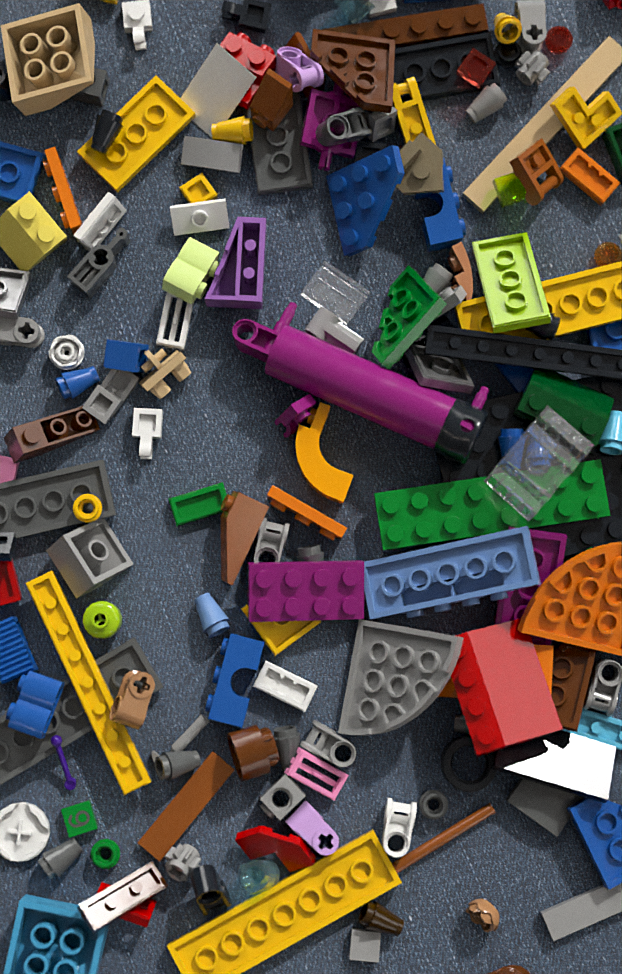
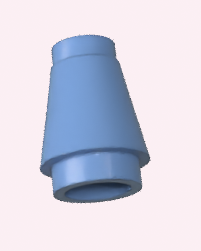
M210 593L202 594L194 600L203 632L207 633L209 638L218 636L230 628L228 624L229 618L213 597H211Z

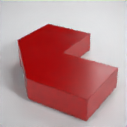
M262 825L239 832L236 835L235 841L250 860L275 853L289 872L315 865L316 856L301 837L289 834V837L272 832V828Z

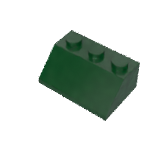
M533 369L513 415L536 426L547 427V431L585 449L592 450L598 445L608 423L614 399L555 371Z

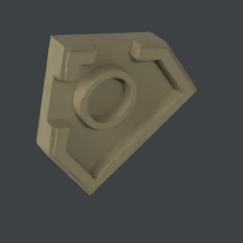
M421 132L413 142L409 140L400 150L405 174L401 184H397L396 188L404 195L444 192L443 152Z

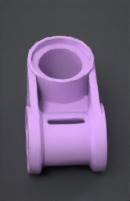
M281 47L277 50L275 73L293 85V92L302 91L304 87L312 86L315 88L323 84L324 73L318 62L313 61L303 54L301 50L294 47Z
M306 800L285 821L319 854L331 855L337 850L339 845L337 834ZM331 834L330 842L332 846L330 848L326 846L318 847L320 844L319 835L328 836Z

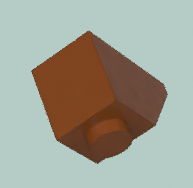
M269 68L253 98L250 111L255 124L263 129L267 127L274 132L293 106V85Z

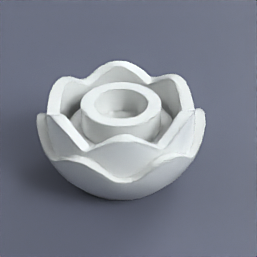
M73 335L57 337L52 341L49 358L60 369H74L80 365L84 358V346ZM68 350L70 352L69 355H65V351Z

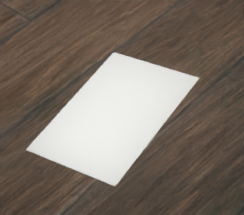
M216 43L180 99L195 112L196 117L192 121L212 138V124L229 119L257 77Z

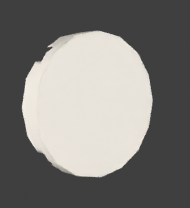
M27 802L13 803L0 811V855L7 860L17 862L29 861L38 856L46 847L50 836V825L45 813L36 805Z

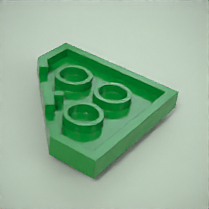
M409 265L389 288L390 305L389 308L383 310L378 327L382 330L379 341L374 342L372 353L387 369H390L403 357L404 352L414 341L421 337L427 326L440 316L443 308L447 305Z

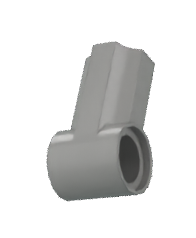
M323 307L318 309L304 329L305 333L353 354L358 351L364 341L362 337L341 324L340 319Z

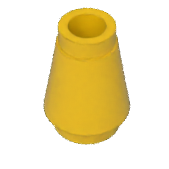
M499 13L494 18L495 36L503 44L515 42L522 32L521 22L516 17Z
M244 116L212 124V139L238 144H246L247 141H253L252 119H245Z

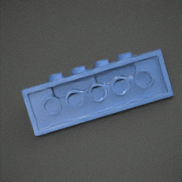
M528 526L364 562V591L370 619L397 614H407V618L420 617L424 615L423 610L434 608L435 613L452 610L451 604L462 602L463 607L480 604L479 598L490 596L491 601L508 598L507 592L541 584Z

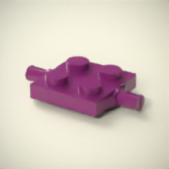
M336 83L331 92H323L316 89L310 90L299 143L301 146L315 149L321 153L318 169H323V171L330 170L332 156L338 155L352 159L355 156L357 141L325 147L316 138V128L323 121L334 114L359 107L352 99L344 95V91ZM330 126L331 132L336 135L335 130Z

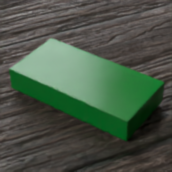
M223 482L169 498L176 526L178 527L222 513L223 510L220 509L221 504L227 495Z

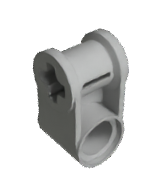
M516 0L514 17L522 25L521 35L517 39L522 54L525 51H528L530 54L534 50L540 52L547 34L545 0Z
M0 317V345L36 348L44 342L45 332L34 320L24 317H18V319ZM33 329L35 331L34 334H29L27 338L25 332H30Z
M267 518L263 519L257 536L254 562H259L260 556L265 553L273 555L275 562H280L283 548L286 545L290 523L282 525L269 522Z
M601 659L594 664L583 709L592 708L605 712L606 716L611 717L613 715L622 682V666L618 662L610 659ZM610 664L614 669V675L611 679L604 680L601 674L602 669ZM595 698L605 700V702L597 701Z
M313 720V727L306 740L301 741L300 746L321 758H325L336 766L347 767L351 765L356 757L354 744L338 735L326 725ZM321 732L322 735L319 738L317 744L315 745L314 742L319 733ZM340 745H346L351 749L352 755L349 760L340 761L335 756V749Z

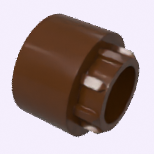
M252 725L227 733L230 753L241 782L269 774L271 766L278 764L279 754L270 729L266 727L259 729L257 725Z

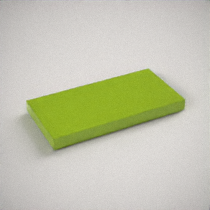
M527 232L472 242V250L493 333L551 323L549 308Z

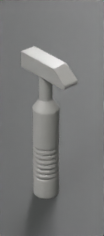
M201 714L173 743L170 752L183 751L210 721ZM153 750L151 753L153 761L155 762V758L160 755L155 750Z

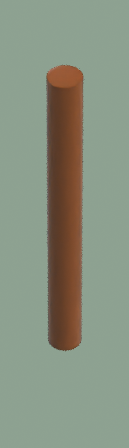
M491 803L486 804L394 861L392 865L396 873L398 874L495 814L496 812Z

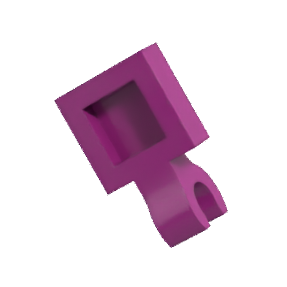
M311 394L291 404L275 420L276 426L282 423L286 427L287 431L283 434L284 437H289L297 432L298 424L311 415L309 410L317 403Z

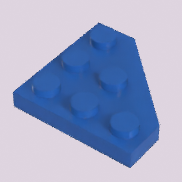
M391 145L326 176L344 256H353L373 247L377 238L375 232L380 221L385 220L393 202L390 199L397 184H401L405 174L399 146Z
M584 798L567 807L569 815L604 887L609 890L621 884L622 805L611 801L602 803Z

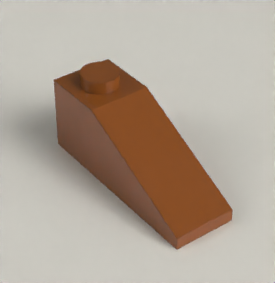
M232 491L231 495L227 494L220 508L223 510L221 514V580L233 585L269 509V506L237 491Z

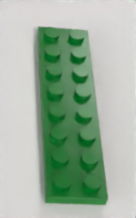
M601 459L374 493L382 551L488 535L506 531L508 527L519 528L528 526L530 529L610 516Z

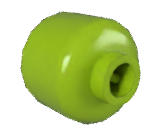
M97 601L86 608L83 614V625L89 635L95 638L107 639L114 636L120 630L122 615L116 605L107 601Z

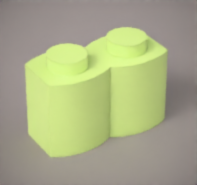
M190 237L168 269L163 279L162 289L191 305L196 298L202 299L208 288L207 280L209 277L214 278L216 269L220 264L218 262L220 252Z

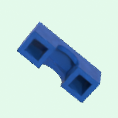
M444 158V192L416 193L414 195L415 200L431 198L440 207V212L437 215L424 218L422 223L428 252L450 248L462 242L463 236L466 235L465 222L463 219H459L457 209L460 208L457 192L452 193L450 185L453 182L452 170L450 166H446Z
M232 633L229 639H223L220 655L225 657L222 667L216 666L212 683H216L217 687L215 694H209L205 711L210 712L208 719L243 727L250 698L241 696L234 691L231 683L232 676L241 668L258 670L265 642Z

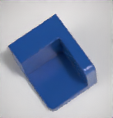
M107 339L104 367L145 373L141 366L147 362L144 352L149 349V345Z

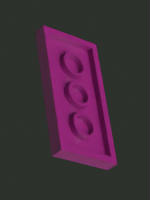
M508 527V530L515 529L516 527ZM529 529L540 583L542 584L551 573L563 564L567 535ZM540 585L507 592L508 598L497 600L494 625L520 619L530 599ZM530 635L534 645L550 646L551 639Z
M364 561L248 563L249 622L364 619Z

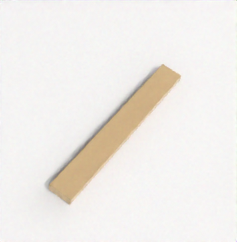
M608 36L463 192L462 196L483 214L516 178L509 162L541 138L547 145L563 128L550 104L568 87L574 86L586 103L622 64V46Z

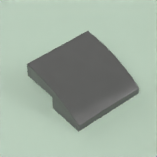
M520 778L505 800L557 837L570 819L567 807L577 803L584 797Z

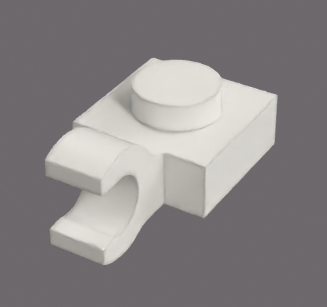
M149 0L122 2L125 33L133 32L135 50L147 49L145 31L153 30Z
M134 408L132 437L140 438L139 456H141V459L152 460L153 439L162 438V409Z

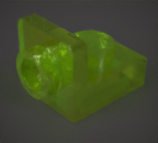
M514 172L493 180V185L502 208L524 201L525 204L528 203L525 198L527 191L521 181L514 175Z

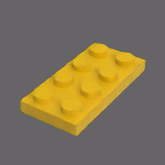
M154 76L116 113L123 118L121 125L124 127L107 153L103 154L90 148L93 136L77 153L118 193L196 117V114L158 76Z

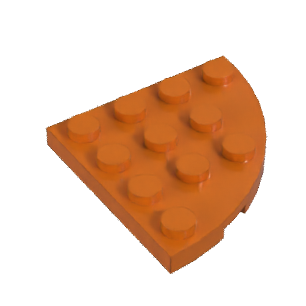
M622 542L596 546L583 551L559 566L545 579L530 599L517 630L521 633L622 656Z

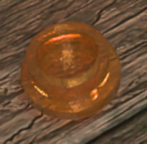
M612 242L600 244L594 252L595 263L598 267L621 262L622 251L620 247Z

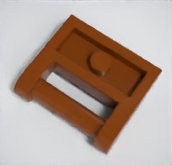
M542 138L531 144L509 162L513 168L514 175L521 181L527 191L525 198L530 205H538L544 199L546 193L552 188H558L564 181L563 173ZM546 172V180L539 185L536 178Z

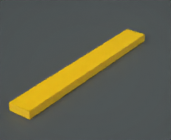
M54 571L47 572L25 583L123 794L126 795L152 782L127 727L109 720L110 710L114 702L113 697Z

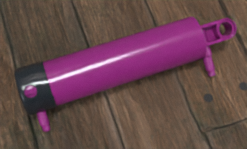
M294 302L288 304L273 330L249 319H241L233 326L232 333L235 346L241 352L266 362L265 374L430 447L435 452L459 463L466 464L488 418V412L482 409L489 392L487 387L482 386L479 392L476 393L472 404H469L430 387L420 386L414 380L289 326L297 308V304ZM244 332H250L253 334V336L248 340H242L239 338V336Z

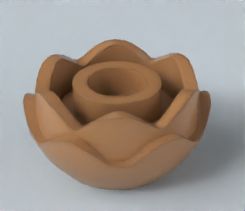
M475 899L469 902L466 913H470L472 922L482 925L485 932L496 931L500 922L498 910L485 899Z

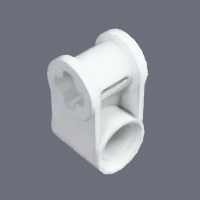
M387 798L383 821L382 846L390 856L401 857L407 853L410 847L411 833L416 817V802L405 804L394 802L392 798ZM394 811L406 813V815L396 814ZM393 835H400L403 838V845L398 850H391L388 847V840Z

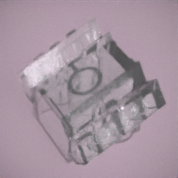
M547 405L499 460L484 482L529 522L551 498L561 483L568 478L578 464L588 455L594 445Z

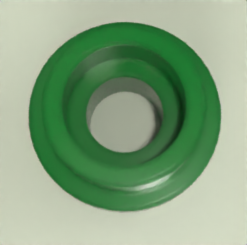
M101 839L91 849V859L101 869H109L119 861L120 848L111 839ZM103 848L111 851L110 858L106 859L101 856Z

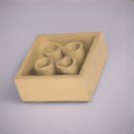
M79 3L1 25L12 103L25 116L52 109L94 83L95 40L92 22Z

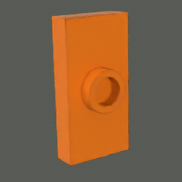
M579 148L560 167L565 177L600 206L620 184L617 179Z

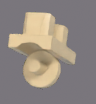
M160 349L153 355L147 350L144 352V355L148 361L141 368L145 373L153 367L155 369L145 376L139 384L147 392L150 391L156 397L162 399L171 390L163 380L168 373L171 372L179 382L191 374L189 367L184 361L186 357L181 351L176 350L160 363L167 355L166 352Z

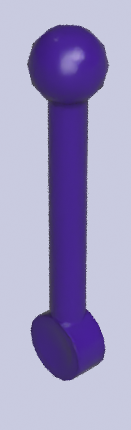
M54 735L50 741L56 748L66 778L64 786L67 790H73L76 787V780L70 775L61 747L62 738L59 735Z

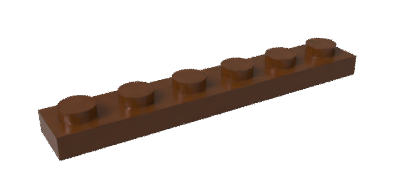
M484 3L322 30L395 40V48H402L488 33L489 28Z

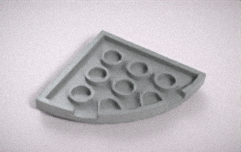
M359 619L338 733L355 736L382 734L395 730L419 716L432 704L447 684L456 666L464 638Z

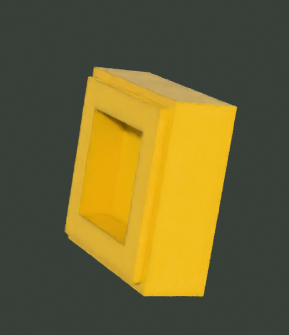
M200 173L179 187L180 192L188 203L210 201L218 198L217 193L203 173Z

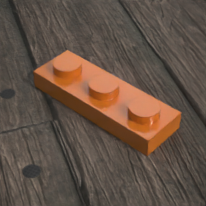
M52 147L44 150L47 160L43 161L47 176H53L56 185L52 186L51 189L56 202H62L64 211L60 212L64 227L65 229L70 228L73 234H75L82 225L60 156L56 148Z
M272 485L267 494V498L271 499L269 504L283 513L286 509L296 514L295 520L307 527L311 523L321 528L319 533L332 541L335 538L341 540L347 530V527Z

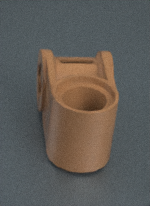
M132 670L124 675L117 697L110 710V721L137 730L140 729L145 720L147 707L155 687L154 679L150 674ZM135 680L143 683L141 688L133 686Z

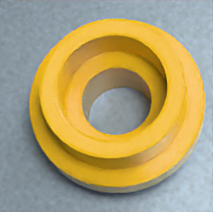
M83 494L73 504L74 515L82 522H94L102 513V503L92 494ZM87 503L93 505V511L89 514L83 511V506Z

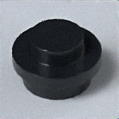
M500 42L494 51L496 62L504 68L516 66L515 63L522 56V50L516 42L511 44Z

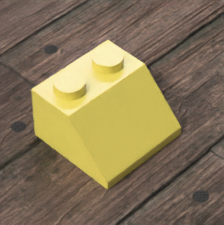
M30 191L0 216V247L20 270H31L67 241L65 233Z

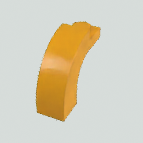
M320 402L317 409L312 407L311 415L308 417L307 424H310L311 427L308 428L299 424L296 435L297 463L303 477L316 492L327 499L343 505L354 475L332 467L325 461L320 452L319 439L331 407Z

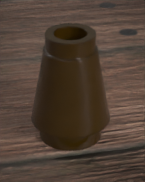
M377 901L365 903L358 918V923L362 924L364 929L399 936L404 926L403 919Z

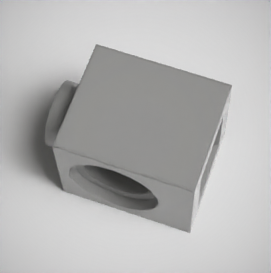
M284 773L260 796V800L263 802L260 807L271 819L276 816L281 820L306 796V793L290 776ZM279 790H283L289 795V801L282 806L275 804L272 799L273 794Z

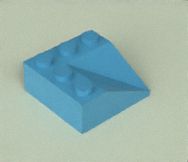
M26 894L19 900L4 974H98L109 924L92 933L79 913L77 904Z

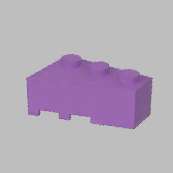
M237 217L210 289L205 296L207 307L263 309L266 218Z

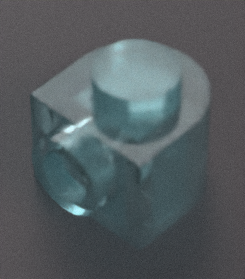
M253 860L239 866L241 883L247 890L248 895L259 894L268 890L279 881L280 873L278 866L271 860Z

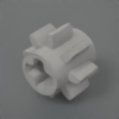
M534 50L531 54L525 51L515 63L518 67L516 76L522 83L531 86L534 82L540 85L550 73L546 69L549 65V60L537 50Z
M179 844L177 848L171 847L165 856L168 860L165 864L166 871L171 878L177 881H187L190 877V872L198 867L201 862L199 852L189 844Z

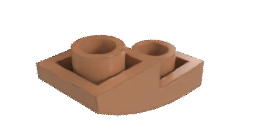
M462 242L451 247L450 257H448V262L453 272L458 271L459 273L454 276L451 289L454 290L461 285L467 293L463 301L472 299L473 278L466 250Z

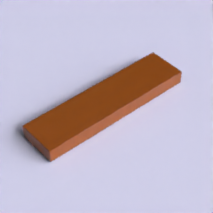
M212 751L138 841V844L158 861H161L235 769L217 753Z

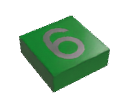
M91 800L61 809L69 838L99 828Z

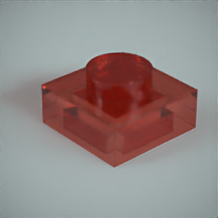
M472 48L457 69L456 74L480 89L494 69L496 62L475 48Z

